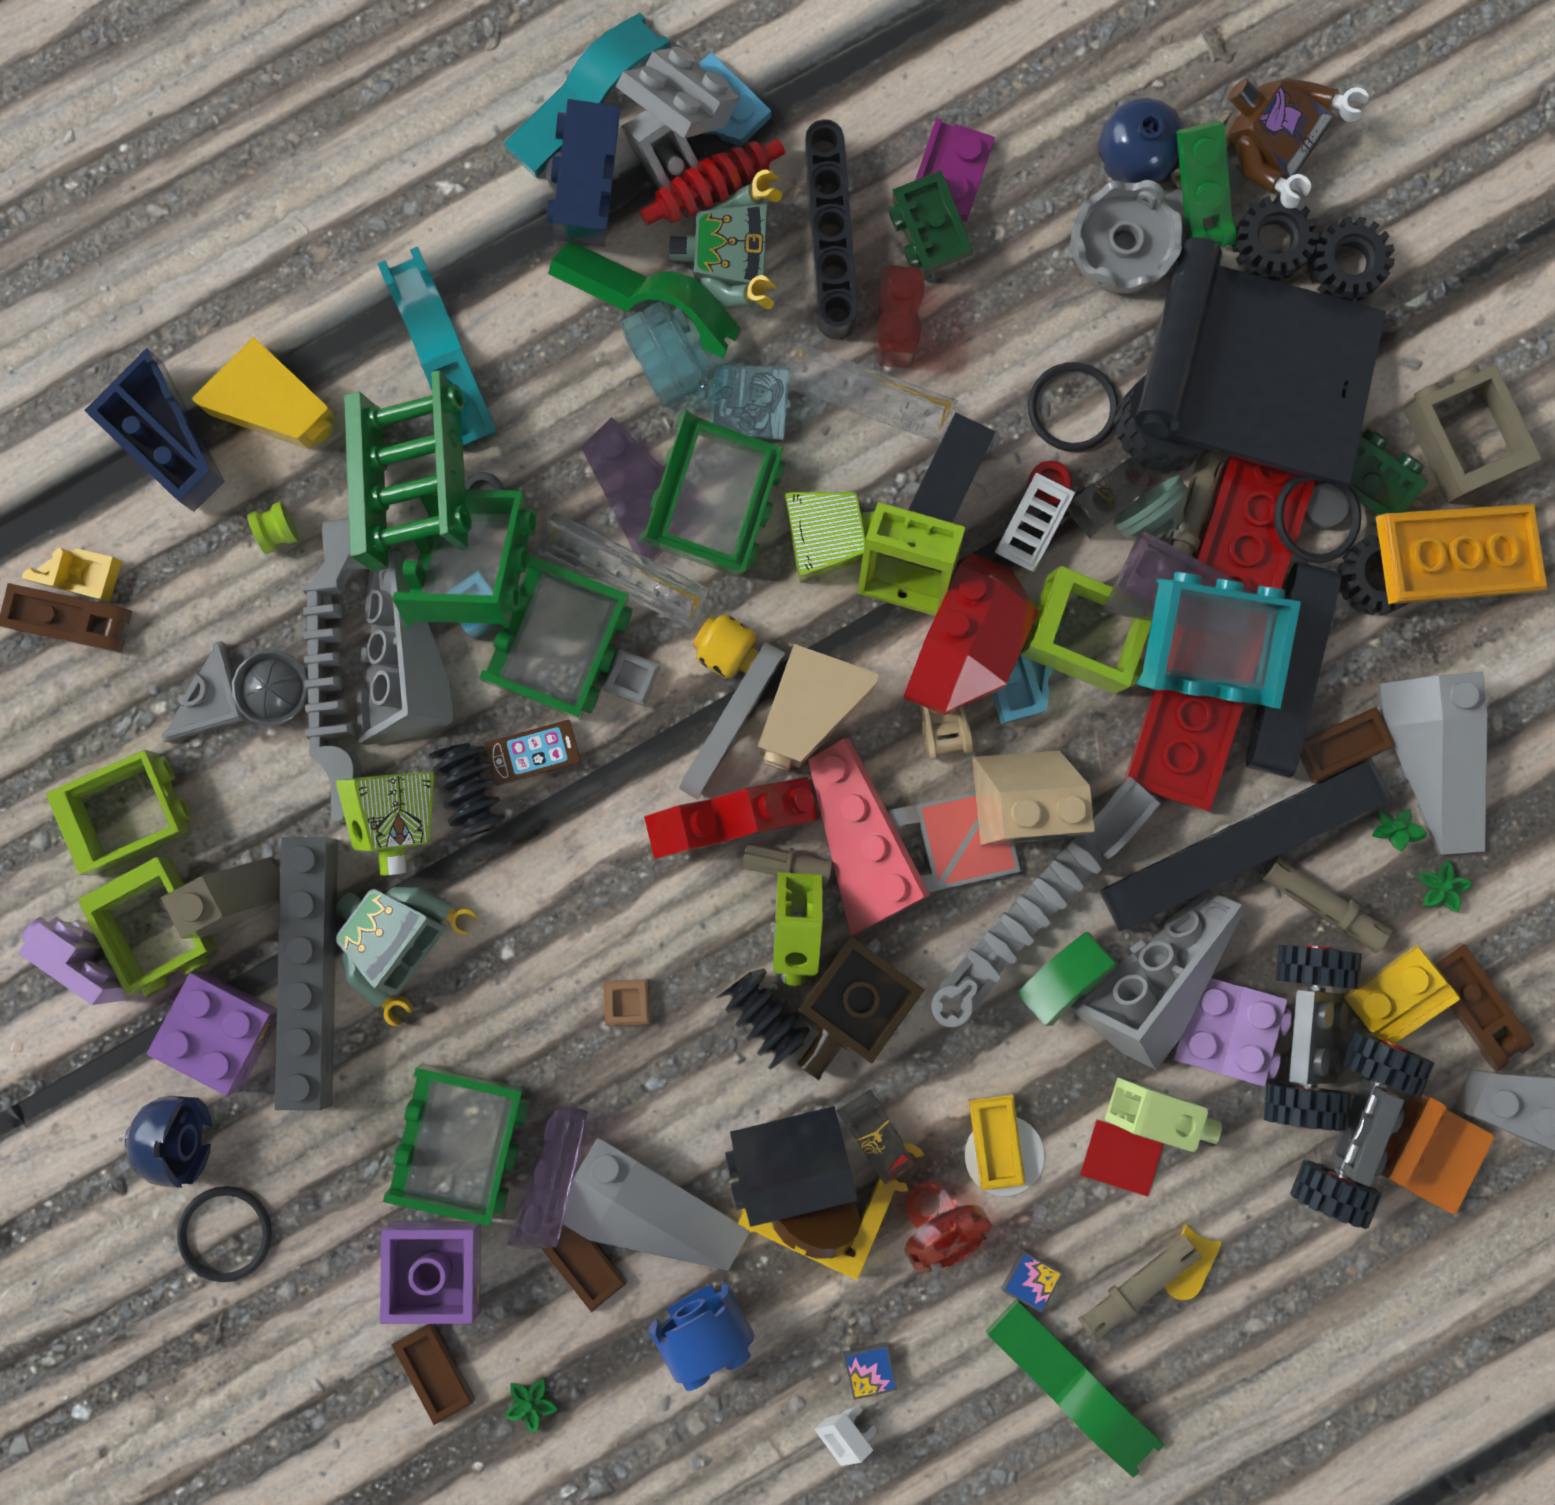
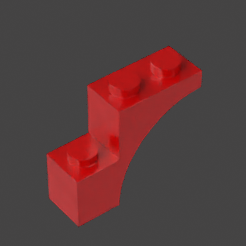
M808 777L748 787L713 799L681 804L644 816L654 859L687 853L727 841L819 819Z

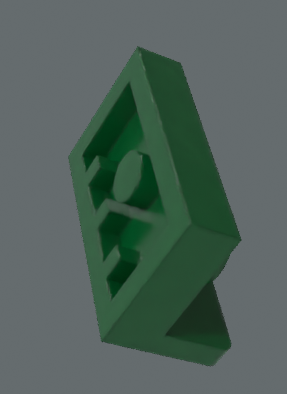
M942 170L892 189L893 205L888 207L892 224L896 232L904 231L909 245L903 247L911 271L919 269L923 281L932 278L933 270L973 255V248Z
M1367 427L1360 434L1349 486L1355 493L1358 501L1379 515L1406 512L1428 483L1426 475L1422 473L1425 465L1406 452H1403L1398 457L1385 448L1389 443L1386 438Z

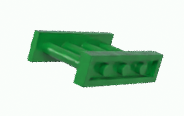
M440 370L431 372L432 395L380 408L360 391L344 396L350 556L372 572L389 568L388 551L392 545L437 534L443 536L460 551L469 549L468 532L472 528L470 513L466 508L461 411L464 410L465 402L459 386L453 384ZM433 414L434 435L383 448V431L387 425ZM433 453L436 454L437 475L385 488L384 471L388 465ZM438 493V516L387 528L386 511L389 509V505Z

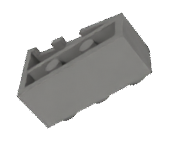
M1469 1070L1454 1111L1555 1153V1076Z

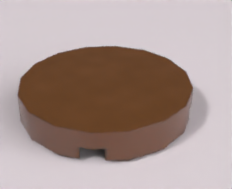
M849 1202L773 1221L772 1225L782 1241L792 1249L798 1246L806 1250V1256L815 1259H826L839 1256L848 1250L859 1232L860 1217L855 1203Z

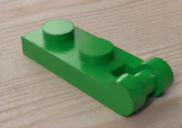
M1215 121L1177 130L1186 240L1200 237L1214 241L1220 247L1234 245L1237 240V234L1232 221L1225 124ZM1214 216V227L1204 229L1203 218Z

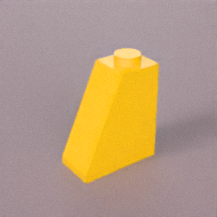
M254 336L192 398L197 405L212 417L305 449H309L314 443L320 444L327 439L334 429L333 423L338 419L312 391Z

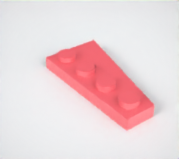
M844 738L809 758L810 771L850 935L855 936L925 899L930 894L851 739Z

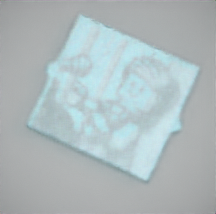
M715 365L712 396L708 398V403L711 405L710 422L756 439L784 440L786 410L791 406V402L787 399L790 368L780 366Z

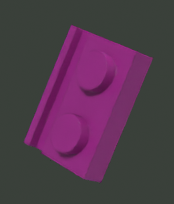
M936 118L915 180L942 170L962 221L967 222L995 136L958 124L952 126L943 123L942 119Z

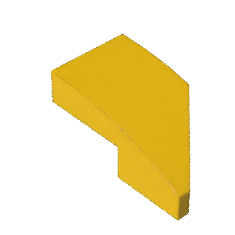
M60 547L51 553L53 556L51 560L36 570L33 568L27 569L22 575V579L110 603L122 561L111 556L77 548L68 551Z

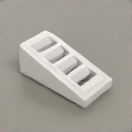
M1036 473L995 553L1034 572L1075 492ZM1037 489L1060 499L1058 507L1056 508L1035 497ZM1029 505L1052 515L1049 524L1027 513L1026 510ZM1021 520L1043 531L1041 539L1019 529L1018 526ZM1015 537L1035 547L1033 554L1030 555L1009 544L1011 539Z

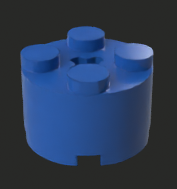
M721 1284L720 1292H715L713 1286L710 1285L688 1294L667 1308L671 1316L661 1324L657 1317L648 1329L673 1379L677 1383H682L686 1391H692L703 1386L710 1379L711 1374L724 1367L727 1370H733L747 1362L751 1357L748 1347L753 1342L755 1336L728 1284Z

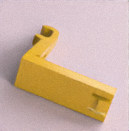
M901 1143L892 1148L860 1217L859 1232L850 1246L852 1248L850 1254L843 1253L834 1258L815 1259L806 1256V1250L798 1246L792 1249L785 1244L774 1230L772 1222L750 1227L745 1209H742L737 1223L750 1232H756L857 1280L894 1191H909L905 1182L895 1180L893 1176L894 1169L887 1172L902 1152H910L915 1158L923 1156L924 1153L919 1147L910 1143Z

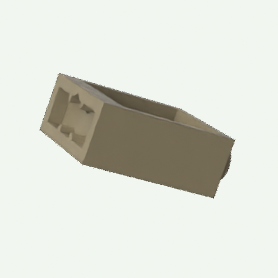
M1497 364L1483 371H1480L1478 365L1470 367L1453 376L1455 383L1441 388L1439 382L1429 385L1414 394L1416 401L1403 410L1447 503L1518 473L1542 460ZM1479 387L1511 454L1465 474L1433 407Z

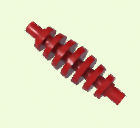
M775 139L761 146L756 141L744 144V150L738 146L729 149L728 155L721 152L713 155L712 161L709 158H705L697 162L698 170L695 167H690L683 172V179L677 176L669 182L670 191L663 186L655 192V202L639 210L642 221L646 226H649L663 218L672 224L681 220V213L686 218L697 215V208L700 211H707L713 207L714 202L720 201L722 203L729 198L730 193L741 189L742 185L745 187L751 184L758 172L761 170L770 171V162L785 155L782 142L779 139Z

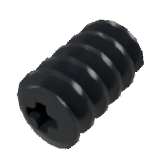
M464 743L442 748L428 755L431 759L443 760L433 767L434 775L448 777L438 785L439 792L453 793L443 802L444 809L458 810L457 813L448 819V824L453 827H463L462 830L453 836V841L495 829L496 824L506 818L505 813H492L490 811L491 807L501 801L500 797L486 796L485 794L486 790L496 784L495 780L481 779L480 777L481 773L490 768V763L475 761V757L485 751V746Z
M763 968L750 971L716 998L719 999L729 995L732 997L725 1008L726 1012L731 1013L737 1010L743 1012L736 1025L737 1027H743L752 1024L753 1028L746 1039L749 1042L761 1038L764 1040L757 1054L759 1056L770 1053L775 1055L768 1066V1069L771 1070L804 1044L810 1029L808 1026L793 1029L800 1016L796 1011L782 1014L789 1001L786 997L776 1000L771 999L778 986L776 983L761 986V982L767 974V971Z

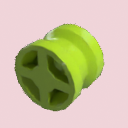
M282 501L272 504L271 509L266 512L254 511L247 515L252 533L264 554L274 552L276 546L284 542L291 545L299 541L295 524Z

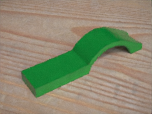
M570 240L551 260L548 271L549 275L626 312L634 304L648 299L666 301L680 308L693 321L698 330L702 349L721 358L726 355L729 346L724 339L727 337L736 341L739 337L741 328L708 288L691 276L668 271L654 273L649 277H645Z
M1015 1299L986 1330L987 1335L1057 1403L1068 1417L1103 1452L1133 1478L1140 1472L1137 1466L1154 1448L1159 1452L1164 1446L1163 1442L1146 1425L1135 1418L1019 1300Z

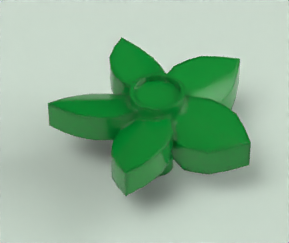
M1377 809L1376 816L1382 825L1375 828L1372 837L1389 838L1392 846L1401 852L1404 851L1408 842H1417L1426 837L1427 832L1421 826L1411 823V809L1400 811L1396 818L1384 810Z
M1446 860L1439 867L1438 876L1430 872L1417 874L1422 884L1431 889L1424 896L1423 907L1435 906L1442 902L1447 909L1455 913L1459 912L1461 904L1457 893L1466 891L1473 884L1466 878L1457 877L1453 879L1454 870L1449 860Z
M545 1377L534 1382L529 1389L520 1383L510 1384L511 1396L517 1403L509 1408L504 1419L516 1421L524 1417L527 1428L533 1434L536 1433L540 1425L539 1414L549 1415L559 1409L553 1401L545 1398L541 1399L546 1391Z

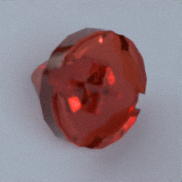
M924 1181L917 1184L910 1191L907 1198V1212L916 1231L907 1241L904 1251L913 1268L917 1271L931 1272L933 1270L930 1265L939 1262L942 1268L950 1267L969 1257L984 1244L983 1242L986 1240L984 1232H991L992 1224L981 1206L972 1204L958 1207L947 1189L933 1181ZM930 1195H938L940 1200L938 1210L931 1216H923L921 1211L923 1201Z

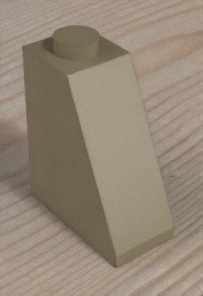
M268 857L203 875L161 897V900L181 939L211 938L280 903V872L273 858Z

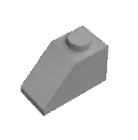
M647 110L621 126L640 163L658 189L665 186L670 191V181L677 176L683 179V172L690 167H695L698 170V161L687 139L681 137Z

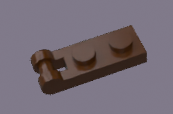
M8 583L0 612V627L122 654L125 641L121 640L124 625L130 623L132 611L117 606ZM96 617L107 619L103 635L92 633Z
M1456 944L1432 961L1452 988L1459 994L1460 1000L1451 1005L1450 1008L1477 1044L1483 1058L1491 1068L1497 1072L1509 1064L1508 1058L1518 1051L1523 1054L1534 1046V1041L1465 944ZM1503 1028L1506 1038L1497 1043L1492 1035Z

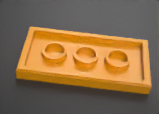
M1534 504L1386 513L1376 517L1388 604L1531 593L1547 589Z

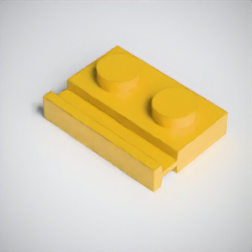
M1416 944L1361 982L1359 989H1351L1345 993L1344 999L1372 1034L1381 1040L1384 1039L1395 1044L1459 1001L1460 996L1420 945Z

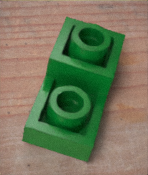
M1085 932L1042 967L1017 994L1045 1026H1053L1081 995H1090L1118 963L1090 932Z

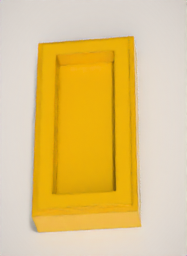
M1005 1094L968 1099L981 1191L1026 1185L1014 1095Z

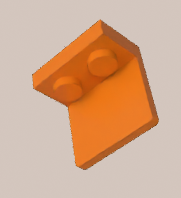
M1411 1095L1404 1108V1118L1401 1127L1395 1134H1391L1386 1145L1387 1161L1380 1176L1451 1214H1456L1494 1140V1136L1446 1110V1105L1431 1097Z

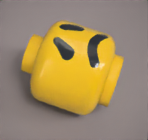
M728 614L720 615L716 619L710 616L703 624L692 644L697 649V661L725 679L735 677L739 671L746 674L759 653L754 648L757 642V633Z

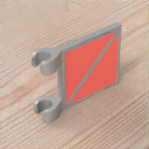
M976 792L888 811L896 828L919 822L930 874L921 876L928 892L1021 872L1014 842L980 845Z

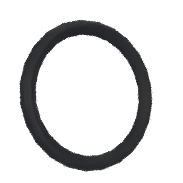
M1065 362L1049 368L1035 381L1029 394L1028 415L1032 427L1047 444L1069 452L1084 451L1103 442L1112 432L1115 426L1114 417L1117 415L1118 411L1116 409L1119 403L1114 386L1109 378L1099 369L1085 363ZM1079 371L1086 373L1099 381L1107 392L1110 403L1108 420L1104 428L1089 440L1075 443L1061 441L1048 433L1039 420L1037 414L1039 392L1050 378L1062 372Z
M1297 475L1284 486L1275 504V528L1281 542L1293 555L1307 562L1325 563L1340 558L1352 547L1360 531L1361 511L1355 493L1350 486L1348 488L1336 486L1346 496L1352 513L1351 529L1343 544L1329 553H1309L1299 548L1291 540L1284 525V506L1290 493L1301 483L1315 480Z
M230 1186L215 1187L193 1198L185 1208L179 1220L177 1230L178 1247L187 1266L197 1275L216 1282H233L245 1278L254 1272L264 1261L270 1249L272 1239L271 1221L262 1203L251 1193L241 1188ZM217 1196H232L247 1202L259 1216L262 1225V1241L256 1256L248 1265L234 1272L220 1273L203 1267L195 1260L187 1243V1228L192 1214L202 1203Z

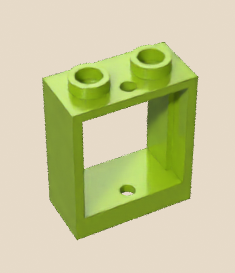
M878 502L865 539L857 594L936 616L954 578L966 527ZM881 553H882V554H885V555L892 556V557H896V558H899V559H903V560H906V561H910V562H913V563H916V564H920V565H923V566H927V567H930V568H934V569H937V570H941L942 572L940 573V572L933 571V570H930V569H926V568H923V567H920V566H916V565L909 564V563H906V562H902V561H899V560H895V559H892V558H889V557H885V556H882ZM904 592L907 594V597L900 598L897 594Z
M1060 566L1046 576L1036 605L1039 612L1020 656L1116 694L1133 686L1140 677L1143 662L1139 659L1143 647L1148 644L1155 605L1064 566ZM1070 592L1133 618L1116 669L1053 643Z
M143 750L45 793L79 875L96 876L192 833L188 824L192 820L191 812L185 800L181 796L177 797L171 784V781L175 780L174 772L164 756L160 757L159 753ZM146 771L169 827L105 854L82 798Z
M155 857L77 899L126 995L143 993L145 998L152 996L169 987L170 984L167 979L182 971L184 976H188L189 973L197 972L208 966L210 963L207 957L219 951L212 937L192 938L196 945L195 948L145 975L140 969L110 910L162 882L168 893L184 886L185 884L172 859L168 857Z

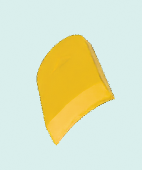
M1185 1224L1181 1235L1183 1234L1202 1258L1195 1261L1164 1287L1169 1295L1178 1300L1192 1299L1200 1292L1222 1241H1213L1199 1236Z

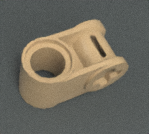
M919 705L922 717V735L928 760H934L937 754L960 750H963L965 754L973 752L971 731L964 705L957 707V710L946 715ZM956 735V738L938 740L940 736Z

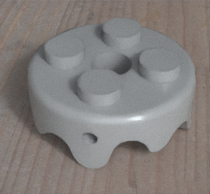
M1144 180L1139 183L1112 181L1089 199L1086 198L1080 207L1071 232V248L1074 260L1084 276L1101 289L1123 294L1141 292L1154 286L1164 278L1179 256L1182 249L1181 215L1167 204L1163 196L1162 187L1152 180ZM1118 231H1128L1135 237L1136 246L1129 250L1121 249L1115 244L1113 236Z

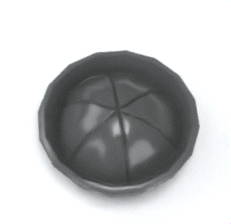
M261 650L248 656L237 667L232 680V697L238 711L249 721L263 726L280 725L293 719L303 708L308 696L304 680H308L303 666L292 655L279 650Z

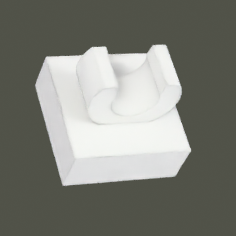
M860 1406L846 1409L842 1414L826 1417L814 1429L841 1466L861 1463L873 1451L867 1441L875 1436L877 1432L874 1425L867 1426L860 1432L854 1425L855 1418L863 1411Z

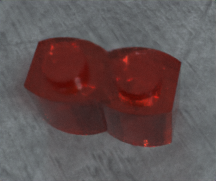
M889 265L884 272L878 299L880 319L874 346L875 357L879 366L909 368L915 359L921 335L919 311L924 295V278L920 268Z

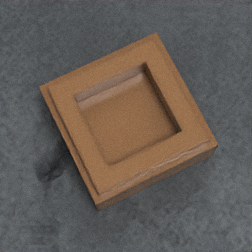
M649 979L603 981L605 1026L651 1023Z

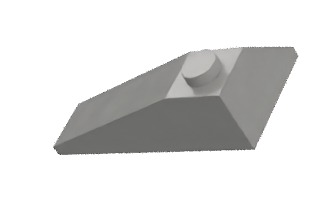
M392 550L388 553V569L375 572L369 570L364 618L371 624V634L367 647L361 648L360 662L368 663L365 688H357L356 698L359 744L364 745L429 736L453 722L454 703L451 698L450 681L428 622L416 621L407 627L392 600L394 592L410 593V587L403 576L404 558L401 551Z
M1483 672L1436 675L1378 684L1380 715L1395 744L1394 749L1401 763L1399 768L1404 779H1408L1419 803L1417 808L1438 855L1485 852L1487 707Z
M1206 890L1167 919L1164 930L1148 942L1144 943L1140 940L1129 949L1132 954L1121 961L1090 995H1081L1071 1006L1072 1011L1121 1053L1157 1070L1183 1035L1245 911L1243 905Z
M600 1138L596 1139L551 1216L590 1241L727 1271L750 1233L749 1230L739 1225L733 1219Z

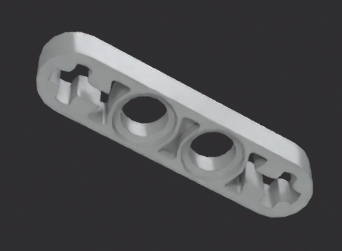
M768 642L763 645L679 786L680 790L697 800L701 797L785 656V652Z

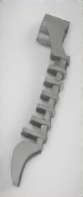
M349 518L323 521L322 538L325 562L310 583L302 584L303 591L307 595V607L303 608V615L307 619V631H304L303 634L304 640L308 643V655L304 656V663L308 667V680H304L308 691V704H305V712L309 715V728L305 729L306 737L310 740L309 756L321 764L330 780L331 822H338V824L346 823L336 780L360 778L362 774L361 764L352 752L337 746H328L327 741L356 736L355 724L353 722L327 725V716L347 713L345 699L327 701L328 691L343 689L341 676H326L327 667L342 665L340 652L326 653V643L342 642V634L339 627L326 629V619L343 618L342 607L340 603L333 604L332 595L346 593L345 584L353 570L367 569V567L350 556Z
M1128 777L1108 801L1093 815L1095 831L1075 836L1071 841L1068 840L1064 844L1065 848L1058 854L1055 860L1052 858L1047 863L1048 867L1038 877L1035 876L1032 879V884L1027 890L1015 898L1016 902L1006 912L1000 914L999 920L989 931L986 930L982 934L983 938L973 949H968L954 969L934 989L931 996V1009L934 1018L946 1027H958L964 1024L1001 979V971L1009 963L1013 965L1018 960L1016 955L1025 945L1030 946L1034 942L1032 937L1042 927H1048L1051 923L1049 919L1059 908L1063 910L1067 906L1065 901L1075 890L1080 892L1084 888L1082 883L1092 872L1098 874L1101 871L1099 864L1105 858L1110 859L1146 822L1160 803L1132 777ZM967 987L959 999L961 1011L956 1013L954 1010H949L946 1014L942 1012L944 1005L941 998L946 995L952 999Z

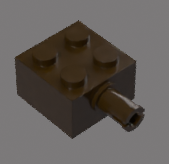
M848 936L797 1007L798 1011L819 1025L817 1029L820 1032L796 1064L811 1076L820 1080L821 1075L840 1049H847V1047L872 1064L925 989L852 936Z

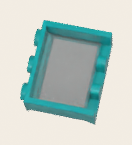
M1174 572L1173 580L1157 578L1156 583H1159L1144 667L1136 684L1155 690H1172L1189 695H1204L1228 701L1249 702L1281 709L1301 602L1284 599L1286 590L1258 586L1257 594L1243 592L1244 583L1217 579L1215 587L1200 585L1202 576Z

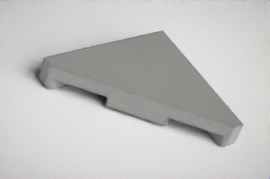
M219 641L213 644L212 652L200 673L195 675L179 703L181 706L168 729L162 733L164 742H172L246 720L245 716L238 711L232 697L234 674L224 642Z

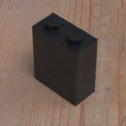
M955 412L908 510L952 523L996 431Z
M835 1106L730 1131L733 1150L725 1152L731 1179L738 1177L739 1180L731 1183L732 1194L736 1209L746 1210L750 1227L858 1201Z

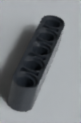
M821 119L809 126L805 137V169L816 311L819 330L826 337L839 340L846 338L855 328L858 308L845 139L842 128L836 122ZM820 141H828L835 148L829 152H820L814 145ZM824 182H830L836 185L838 190L832 194H823L817 189V186ZM826 224H835L842 232L837 236L830 237L824 235L820 228ZM835 265L842 268L845 275L838 279H830L823 273V270L828 266ZM840 307L849 316L844 321L836 322L829 319L826 312L831 308Z
M1295 561L1290 570L1284 599L1300 601L1301 604L1281 709L1258 704L1246 754L1245 764L1247 768L1290 779L1296 772L1340 588V571Z

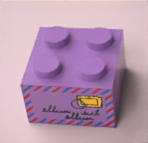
M206 971L189 973L146 1054L225 1096L240 1092L277 1024V1008Z
M392 1221L381 1230L380 1324H472L481 1312V1224L468 1221Z

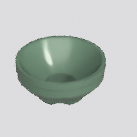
M1176 475L1152 488L1114 521L1115 527L1125 537L1149 539L1151 542L1161 538L1185 518L1183 511L1187 503L1188 488L1184 484L1183 479Z

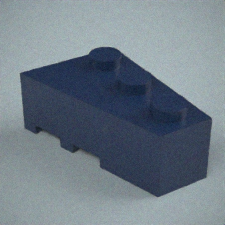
M568 99L566 113L558 112L555 139H562L563 141L561 156L553 155L551 182L557 183L555 200H548L546 226L553 227L554 240L566 242L570 240L574 243L603 247L606 245L620 106Z
M148 348L84 410L177 501L193 512L225 482L164 362Z

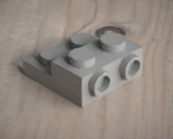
M675 46L652 51L646 66L623 71L616 85V88L683 138L725 128L740 99L723 77L713 72H706L699 66L691 53Z

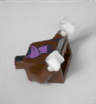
M1291 78L1261 85L1257 89L1248 79L1241 80L1230 91L1228 100L1241 112L1229 130V138L1236 146L1235 150L1242 174L1271 193L1281 192L1280 200L1284 207L1289 209L1297 207L1301 198L1291 190H1296L1304 196L1309 194L1311 182L1306 176L1298 174V172L1335 119L1336 115L1332 110L1334 108L1339 109L1341 117L1347 122L1356 121L1361 117L1362 111L1350 107L1348 103L1354 101L1359 104H1367L1369 99L1368 93L1364 89L1356 87L1348 90L1343 96L1339 95V90L1336 88Z

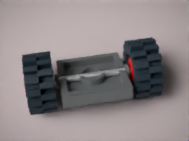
M1279 945L1276 980L1312 984V986H1308L1307 991L1297 990L1289 1082L1299 1083V1085L1267 1083L1264 1109L1265 1121L1307 1129L1347 1131L1350 1094L1337 1090L1314 1088L1318 1087V1084L1337 1083V1075L1340 1076L1344 1068L1342 1062L1345 1055L1343 1049L1340 1048L1341 1030H1345L1348 1022V1007L1343 1003L1344 994L1326 992V988H1322V986L1359 989L1362 953L1334 950V948L1306 945V947Z
M1355 1030L1342 1065L1367 1078L1362 1077L1349 1109L1347 1131H1340L1330 1156V1160L1338 1167L1331 1169L1314 1161L1303 1160L1291 1189V1196L1298 1199L1297 1201L1309 1205V1208L1320 1211L1330 1218L1334 1217L1340 1222L1349 1223L1354 1227L1369 1229L1382 1197V1193L1370 1185L1374 1176H1379L1382 1173L1387 1161L1386 1145L1391 1133L1395 1134L1399 1130L1404 1118V1109L1402 1108L1404 1100L1388 1090V1087L1390 1086L1393 1089L1401 1090L1416 1097H1422L1435 1063L1414 1052H1410L1402 1046Z

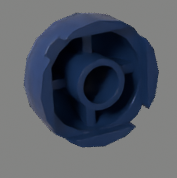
M1149 97L1131 99L1117 107L1105 122L1097 146L1098 154H1101V160L1105 164L1104 170L1107 175L1114 181L1139 183L1144 180L1164 183L1169 180L1173 170L1179 166L1176 131L1185 129L1184 123L1176 110L1161 100Z
M165 1096L159 1097L143 1106L132 1120L125 1134V1147L133 1170L147 1182L158 1186L183 1188L182 1184L191 1185L197 1181L205 1169L211 1152V1143L202 1146L203 1125L212 1127L211 1116L206 1104L198 1097Z

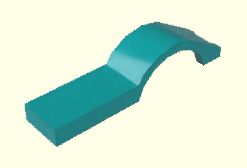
M640 12L606 31L594 41L577 60L568 74L565 83L504 142L506 150L535 178L545 170L547 161L557 151L562 149L563 140L555 139L558 112L566 113L568 99L603 104L608 94L618 83L623 71L631 70L640 63L648 61L652 51L668 49L671 46L670 41L665 36L659 38L645 25L646 18Z
M415 247L410 249L413 257L411 260L389 268L386 260L377 264L404 320L431 390V372L440 370L453 384L458 385L462 391L465 402L464 410L461 411L464 447L498 432L419 248Z

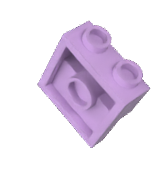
M38 917L25 930L22 937L25 943L18 951V954L91 1005L123 1001L127 996L109 961L102 959L100 962H97L104 951L96 939L91 926L80 920L66 922L58 917L47 922Z
M1211 978L1183 1035L1173 1047L1170 1059L1265 1087L1266 1079H1274L1280 1065V1054L1274 1052L1278 1034L1285 1036L1290 1027L1292 1012L1289 1009H1285L1287 999Z

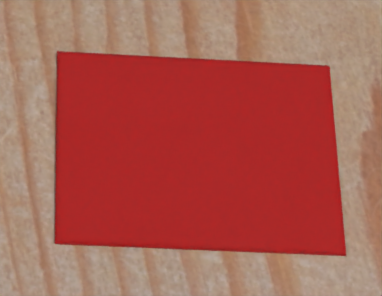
M1096 1119L1080 1175L1148 1197L1164 1143L1133 1134L1116 1125Z

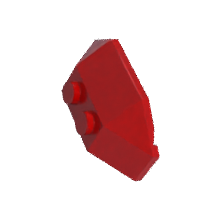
M970 553L959 565L925 637L904 693V699L946 715L957 710V707L975 702L1006 687L1039 612L1010 568Z

